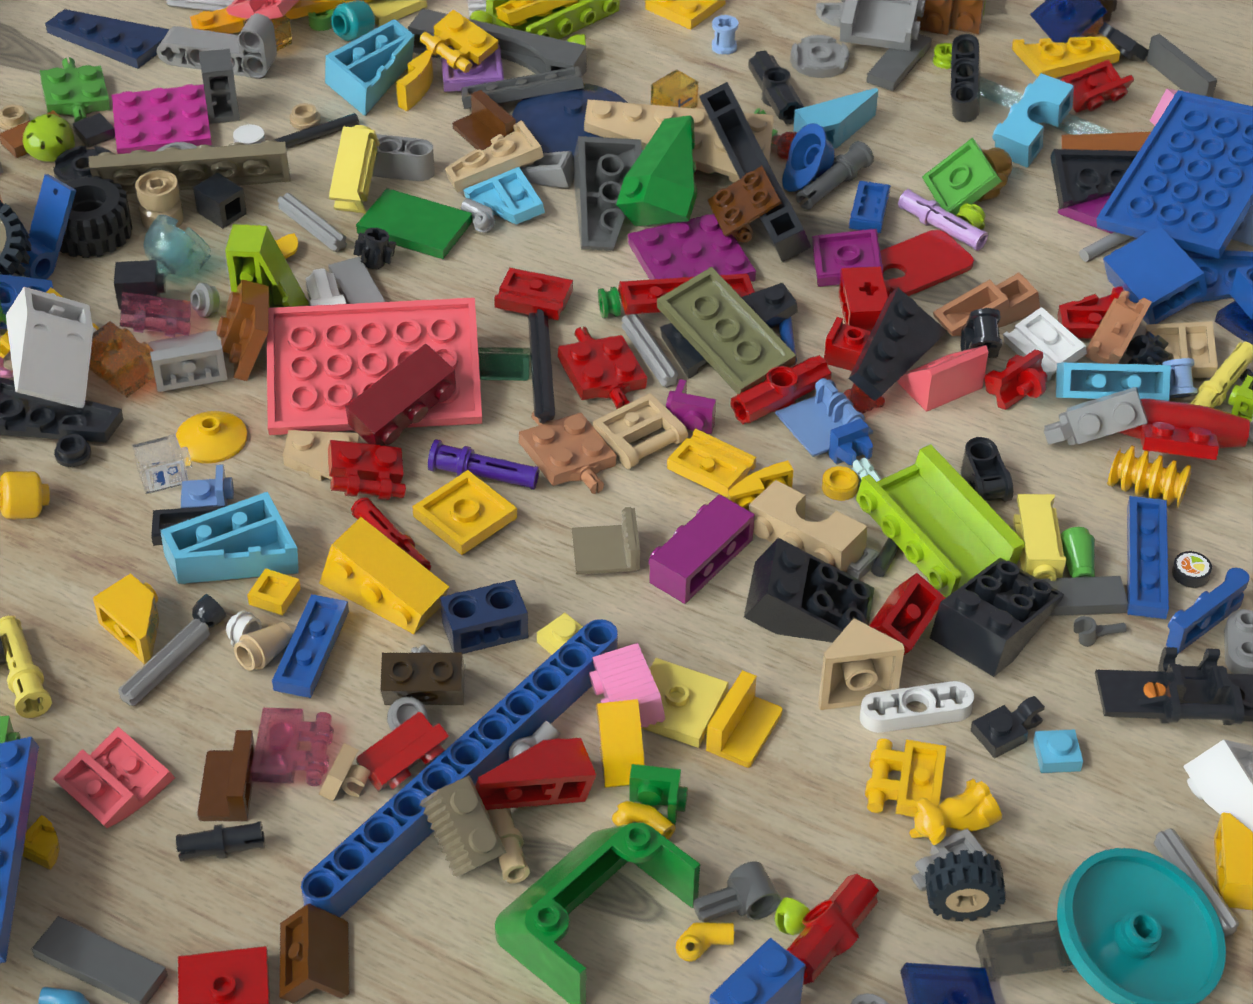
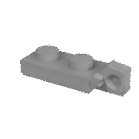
M1136 387L1067 408L1066 412L1059 414L1060 421L1044 426V434L1048 445L1065 441L1066 439L1069 445L1081 444L1147 424L1148 420Z

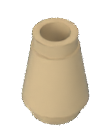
M279 622L278 624L244 634L234 646L235 656L240 665L246 670H261L288 646L293 632L286 623Z

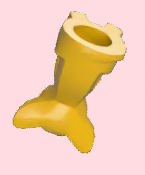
M973 778L966 782L967 787L963 793L946 798L939 806L934 805L927 798L919 799L916 802L918 811L914 816L915 828L910 830L909 834L911 838L926 837L931 841L932 845H936L946 836L947 828L960 831L968 829L971 832L981 830L1000 821L1002 813L987 784L983 781L976 783Z

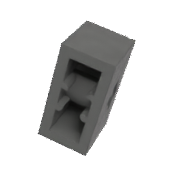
M230 48L199 52L209 124L240 121Z

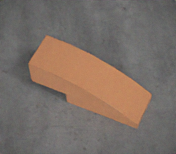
M1018 272L998 285H995L989 279L933 311V315L951 336H961V330L965 327L969 314L972 311L982 308L999 310L1001 319L998 323V328L1023 319L1040 308L1039 294L1028 280Z

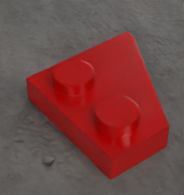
M1123 287L1112 288L1111 295L1102 298L1093 294L1084 297L1080 301H1071L1059 305L1058 322L1078 339H1092L1114 298L1118 299L1121 292L1124 291Z

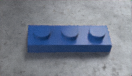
M311 594L272 679L273 691L307 698L312 697L349 613L348 601Z

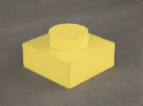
M563 613L537 632V643L552 655L583 626L567 613Z

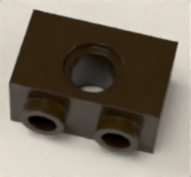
M462 652L382 653L380 692L384 705H392L396 700L403 697L415 698L423 705H464L465 666Z

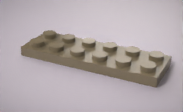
M265 140L260 144L235 142L228 146L220 147L200 145L193 149L169 147L163 151L153 152L134 150L126 154L103 152L98 156H89V169L92 177L99 176L102 179L109 178L114 180V183H119L126 194H135L137 179L144 173L154 170L169 171L174 174L178 179L179 190L193 189L194 186L217 172L237 185L291 182L286 143L276 140Z

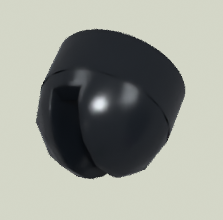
M208 594L202 596L192 608V617L199 619L202 623H206L209 628L218 625L226 617L224 609Z

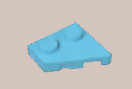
M520 167L463 189L465 198L492 208L494 215L515 225L545 213L543 202Z

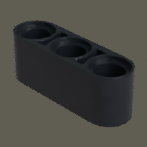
M972 34L959 35L952 42L951 105L953 117L960 122H970L976 119L980 112L979 40Z

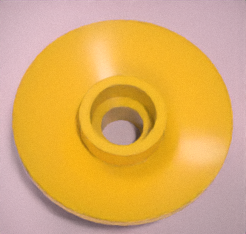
M223 411L202 412L188 418L180 425L175 436L178 451L191 461L198 463L222 462L232 458L243 449L247 441V429L243 421L231 413Z

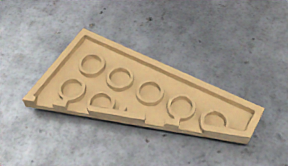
M588 100L584 131L604 138L641 139L642 151L664 119L691 115L694 118L695 148L692 151L696 169L708 174L718 172L729 176V181L732 182L739 180L705 109ZM744 113L769 163L774 115Z

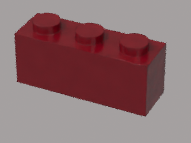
M425 343L345 406L348 425L368 444L384 446L385 444L390 445L394 443L405 428L412 423L420 422L427 415L428 410L439 401L444 402L450 398L456 388L455 369Z

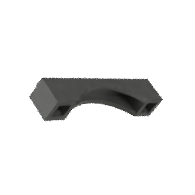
M421 9L408 26V30L414 34L413 53L422 54L427 50V46L420 42V36L424 32L434 36V25L447 15L446 13ZM468 19L498 40L502 59L515 62L528 68L535 74L579 66L581 67L583 77L587 71L586 45ZM432 54V57H434V58H440V57H441L439 54H438V55H433V54Z

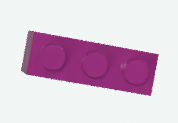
M717 495L708 505H702L697 511L696 516L686 525L679 526L673 537L663 546H658L654 549L648 561L650 565L649 583L686 604L753 540L755 514L722 495Z

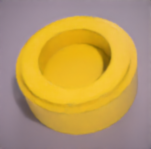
M831 467L823 474L822 491L830 499L837 501L849 500L857 494L858 475L848 467Z

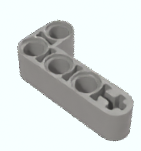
M263 14L251 15L239 35L174 26L169 29L157 47V54L166 64L201 70L199 52L230 48L234 75L262 78L277 56L274 26L272 21Z

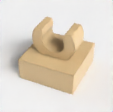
M343 743L319 795L334 801L341 787L347 794L359 797L371 772L363 766L352 765L358 749Z

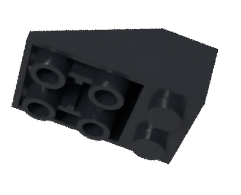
M778 537L755 561L744 618L778 635L833 643L854 618L869 626L874 587Z
M999 558L940 602L929 638L995 677L1016 659L1063 599L1064 593L1051 587L1048 582L1037 579L1023 571L1015 563Z

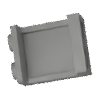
M845 0L840 22V41L910 51L912 39L918 40L920 22L916 20L917 16L923 17L925 0Z

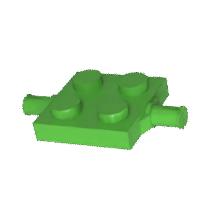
M69 57V64L67 58L62 60L63 69L56 67L49 70H40V80L47 113L54 110L57 114L74 115V122H77L80 119L87 118L86 114L110 110L109 97L101 66L84 65L76 68L74 59Z

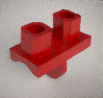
M1035 349L1024 357L1015 355L1008 360L1005 370L1002 372L992 370L985 375L986 392L996 396L999 408L1006 410L1027 395L1031 398H1038L1045 393L1048 376L1041 366L1044 357L1043 351Z

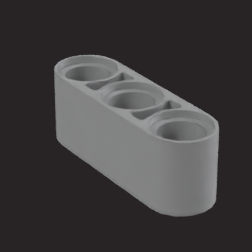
M376 134L380 146H377L378 150L372 176L411 181H426L434 176V152L430 141L419 138Z

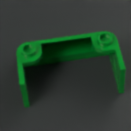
M636 822L600 829L591 833L507 906L496 918L495 936L497 943L569 1004H586V968L557 945L569 930L568 915L628 861L638 866L689 907L694 908L693 902L699 895L700 863L647 824Z

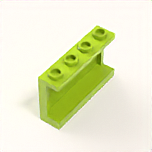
M486 0V12L492 16L494 25L555 39H561L618 12L620 0H578V3L572 6H560L552 9L553 12L549 15L533 16L528 18L527 22L522 25L510 26L499 20L496 12V7L510 0Z
M931 444L919 449L915 464L877 482L870 474L861 479L856 501L861 509L875 520L883 533L896 543L904 552L906 558L916 565L927 577L929 583L943 596L948 597L999 558L1017 565L1025 542Z

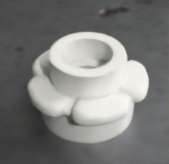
M245 610L232 616L226 626V633L231 640V645L235 646L242 635L262 629L260 619L256 618L252 612Z

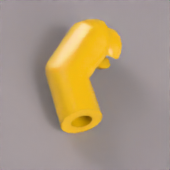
M693 923L676 941V953L684 961L690 962L700 958L711 945H733L734 923Z

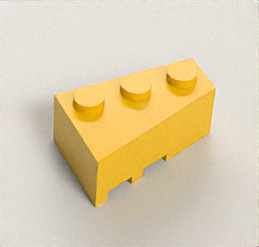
M362 517L352 524L331 545L319 584L412 634H415L441 607L440 597L446 596L449 590V586Z

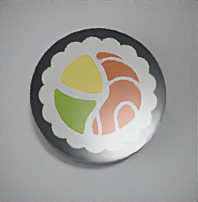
M1185 551L1178 554L1172 567L1174 579L1181 585L1191 588L1205 585L1209 581L1212 571L1210 560L1203 554L1194 551Z

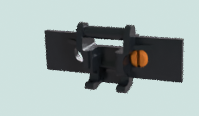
M1164 647L1158 671L1100 669L1095 671L1105 717L1160 719L1161 723L1167 724L1177 723L1180 719L1222 720L1223 725H1240L1243 721L1253 722V675L1228 674L1227 668L1217 666L1218 659L1220 658V649L1207 648L1203 660L1198 666L1175 664L1178 654L1177 647Z

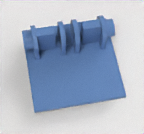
M825 378L820 379L816 383V396L775 411L778 418L812 457L829 451L831 429L860 418L863 421L865 420L864 415L854 409L853 403L847 399V396L842 392L838 393L835 383ZM869 427L868 435H871L873 430Z

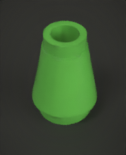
M1084 527L1066 529L1060 536L1064 557H1066L1065 564L1071 577H1095L1094 536Z

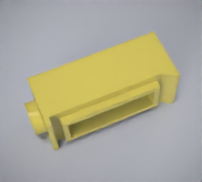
M343 126L329 193V199L335 200V210L366 213L363 202L368 200L378 150L377 146H380L375 130L367 126Z
M1018 494L1017 503L1020 515L1014 514L1013 523L1015 533L1025 542L1019 558L1020 569L1037 579L1050 578L1051 581H1056L1057 578H1062L1066 557H1064L1056 508H1053L1055 494Z

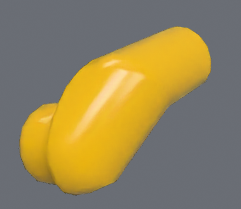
M624 801L617 805L618 810L612 815V822L617 826L634 822L644 823L654 828L667 839L674 834L676 826L657 809L646 804Z

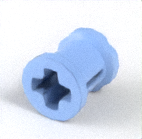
M730 15L717 16L712 21V27L715 30L712 50L721 55L732 54L737 50L735 31L739 27V22Z
M1182 358L1162 363V365H1171L1169 398H1184L1198 394L1197 388L1193 386L1191 367L1195 365L1194 359Z

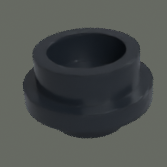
M69 434L60 438L54 450L57 463L65 467H77L89 460L92 453L90 444L77 434Z

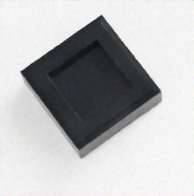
M101 113L72 123L74 133L87 147L115 137L114 127Z

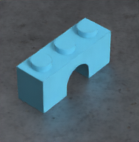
M1041 73L1033 84H1028L1019 103L1012 105L1008 117L1003 124L999 123L993 133L995 148H1002L1009 153L1012 162L1028 168L1043 148L1044 126L1038 123H1048L1056 127L1061 124L1073 108L1074 85Z

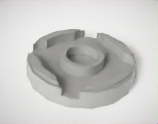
M813 35L802 38L799 44L795 43L792 45L790 62L793 68L801 74L815 78H828L839 75L848 68L850 52L844 43L841 46L836 43V39L833 37Z

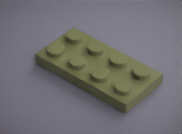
M713 267L657 299V308L737 394L765 381L768 371L777 366L790 367L796 363L795 353Z

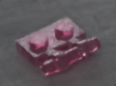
M122 292L119 327L133 328V332L144 333V330L164 332V336L175 337V334L189 336L191 301Z
M263 707L251 768L252 781L294 783L295 771L305 770L307 772L305 781L308 785H321L323 774L328 771L329 757L326 755L327 746L332 743L334 729L331 726L332 716L327 712H320L316 715L315 722H305L303 709ZM310 741L312 743L311 750H299L300 742Z

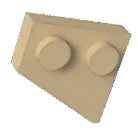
M1213 321L1146 325V332L1149 331L1154 336L1160 335L1169 343L1164 349L1170 354L1169 360L1194 359L1195 365L1191 367L1193 378H1211L1218 370Z
M288 430L283 452L284 465L296 471L306 472L310 477L321 482L325 477L332 479V477H329L328 446L330 440L360 443V435L358 433Z

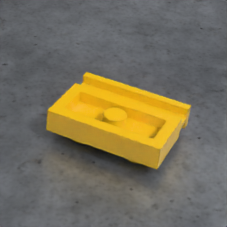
M695 429L693 436L690 439L686 438L667 458L668 470L725 497H728V491L734 485L747 477V473L750 470L756 468L755 456L698 429Z

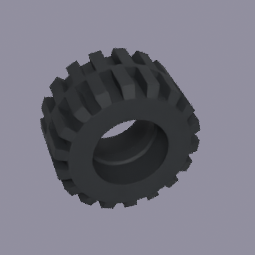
M84 176L79 179L67 180L65 184L75 189L76 193L60 252L69 253V256L72 257L82 256V258H90V256H104V253H112L117 250V247H122L126 243V239L131 237V230H133L127 194L119 183H114V180L109 178L102 179L99 176Z

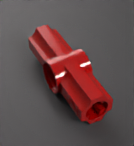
M820 355L811 357L791 368L786 366L774 367L768 371L765 381L732 397L731 408L739 422L743 425L751 423L771 412L796 404V399L816 389L815 385L820 379L831 380L832 372L827 365V361Z
M858 873L848 876L829 899L815 906L803 918L802 923L805 928L786 949L805 964L803 985L813 983L834 957L847 951L858 940L859 933L856 929L878 903L877 893L879 890L871 879L863 878Z

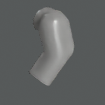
M469 198L463 201L461 210L472 213L473 224L477 231L485 233L494 227L495 219L492 208Z
M545 721L533 735L517 739L512 743L509 749V758L517 756L543 740L557 738L560 735L559 731L548 721Z

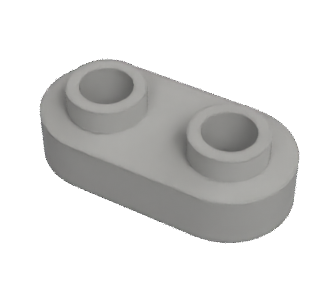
M1245 609L1236 610L1228 616L1224 629L1225 663L1227 668L1234 674L1253 675V611Z

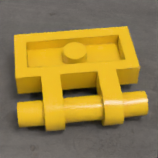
M454 9L434 25V36L428 32H424L420 36V42L427 46V50L432 52L433 55L439 54L447 60L449 66L453 69L459 68L464 73H468L472 68V63L468 61L469 59L479 65L498 49V40Z
M879 739L876 743V749L872 751L869 765L872 769V776L867 781L865 796L868 799L867 809L873 813H880L883 811L886 800H896L895 814L914 817L918 811L916 802L921 798H927L934 805L939 806L947 746L906 739L904 752L892 750L893 743L889 739ZM892 770L901 771L900 781L888 779L889 772Z

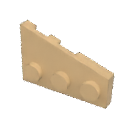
M522 120L513 125L514 131L509 135L503 137V135L499 134L492 138V145L485 150H473L445 168L448 180L457 193L514 168L530 166L536 160L544 157L540 144Z

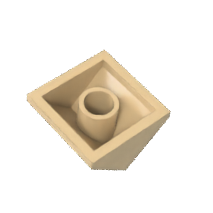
M854 618L824 652L818 701L819 709L827 710L859 706L863 698L870 693L899 689L905 651L903 643Z

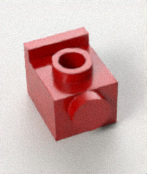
M836 317L825 342L824 359L827 361V365L852 371L871 331L843 324V318Z

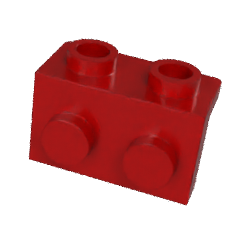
M1108 59L1065 76L1061 81L1074 85L1073 110L1075 113H1079L1086 109L1094 111L1108 100L1116 102L1127 95V88L1132 84L1134 78L1132 75L1120 78Z
M417 712L357 756L356 763L371 772L368 779L378 792L388 785L394 790L412 776L409 769L420 761L426 766L443 753L445 749L442 745L446 742L449 735L440 723L433 727L422 712Z

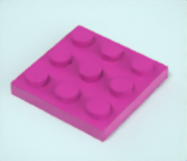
M187 84L182 87L154 88L148 91H125L120 94H112L117 154L131 153L134 150L153 152L164 145L175 142L191 143L197 147L200 145L212 146L203 84Z

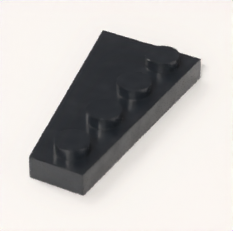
M783 282L741 297L770 328L775 327L798 312L797 301ZM672 323L661 326L662 339L688 379L698 374V368L706 364L707 361Z

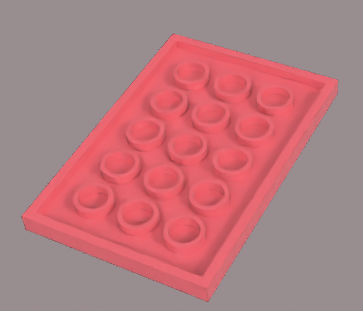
M475 297L269 308L267 334V418L269 435L288 434V430L354 431L348 425L345 406L425 343L455 369L456 388L450 398L444 402L439 401L428 410L427 415L420 422L412 423L407 428L482 424Z

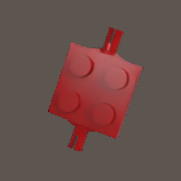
M583 326L582 329L579 327L574 332L579 342L558 346L557 357L581 400L610 398L616 409H619L630 403L625 396L626 393L646 389L647 376L622 335L593 339L587 327Z

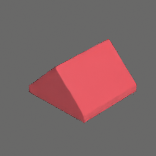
M985 345L950 353L907 371L897 382L926 412L983 388L989 351Z

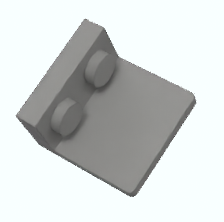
M214 330L155 340L148 343L158 392L227 380L221 340H218Z

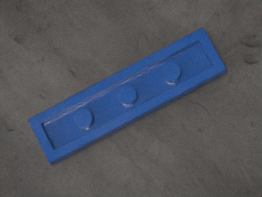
M1129 496L1127 505V615L1160 619L1167 618L1169 610L1167 500Z

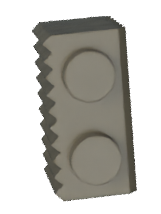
M470 775L438 789L421 800L420 806L425 808L423 814L428 815L427 821L432 823L431 829L436 831L434 837L439 838L438 845L443 846L442 852L447 854L445 860L450 861L449 868L454 869L453 876L459 877L506 853Z

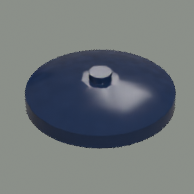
M583 83L584 88L524 98L516 105L512 117L516 119V123L521 120L540 144L543 153L571 151L574 157L578 136L601 137L584 131L588 100L628 102L609 89Z

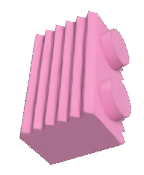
M638 643L592 657L595 671L589 672L595 694H604L605 699L600 700V703L638 699L641 728L642 726L647 728L650 724L655 725L657 722L665 720L660 692Z

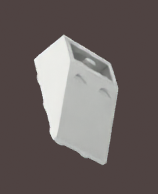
M23 287L6 314L15 391L83 408L86 398L93 337L90 306Z

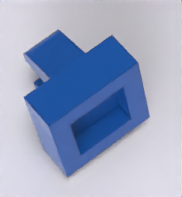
M860 418L831 429L829 457L836 465L842 462L852 465L856 457L864 455L867 459L872 458L873 444L868 435L869 426Z

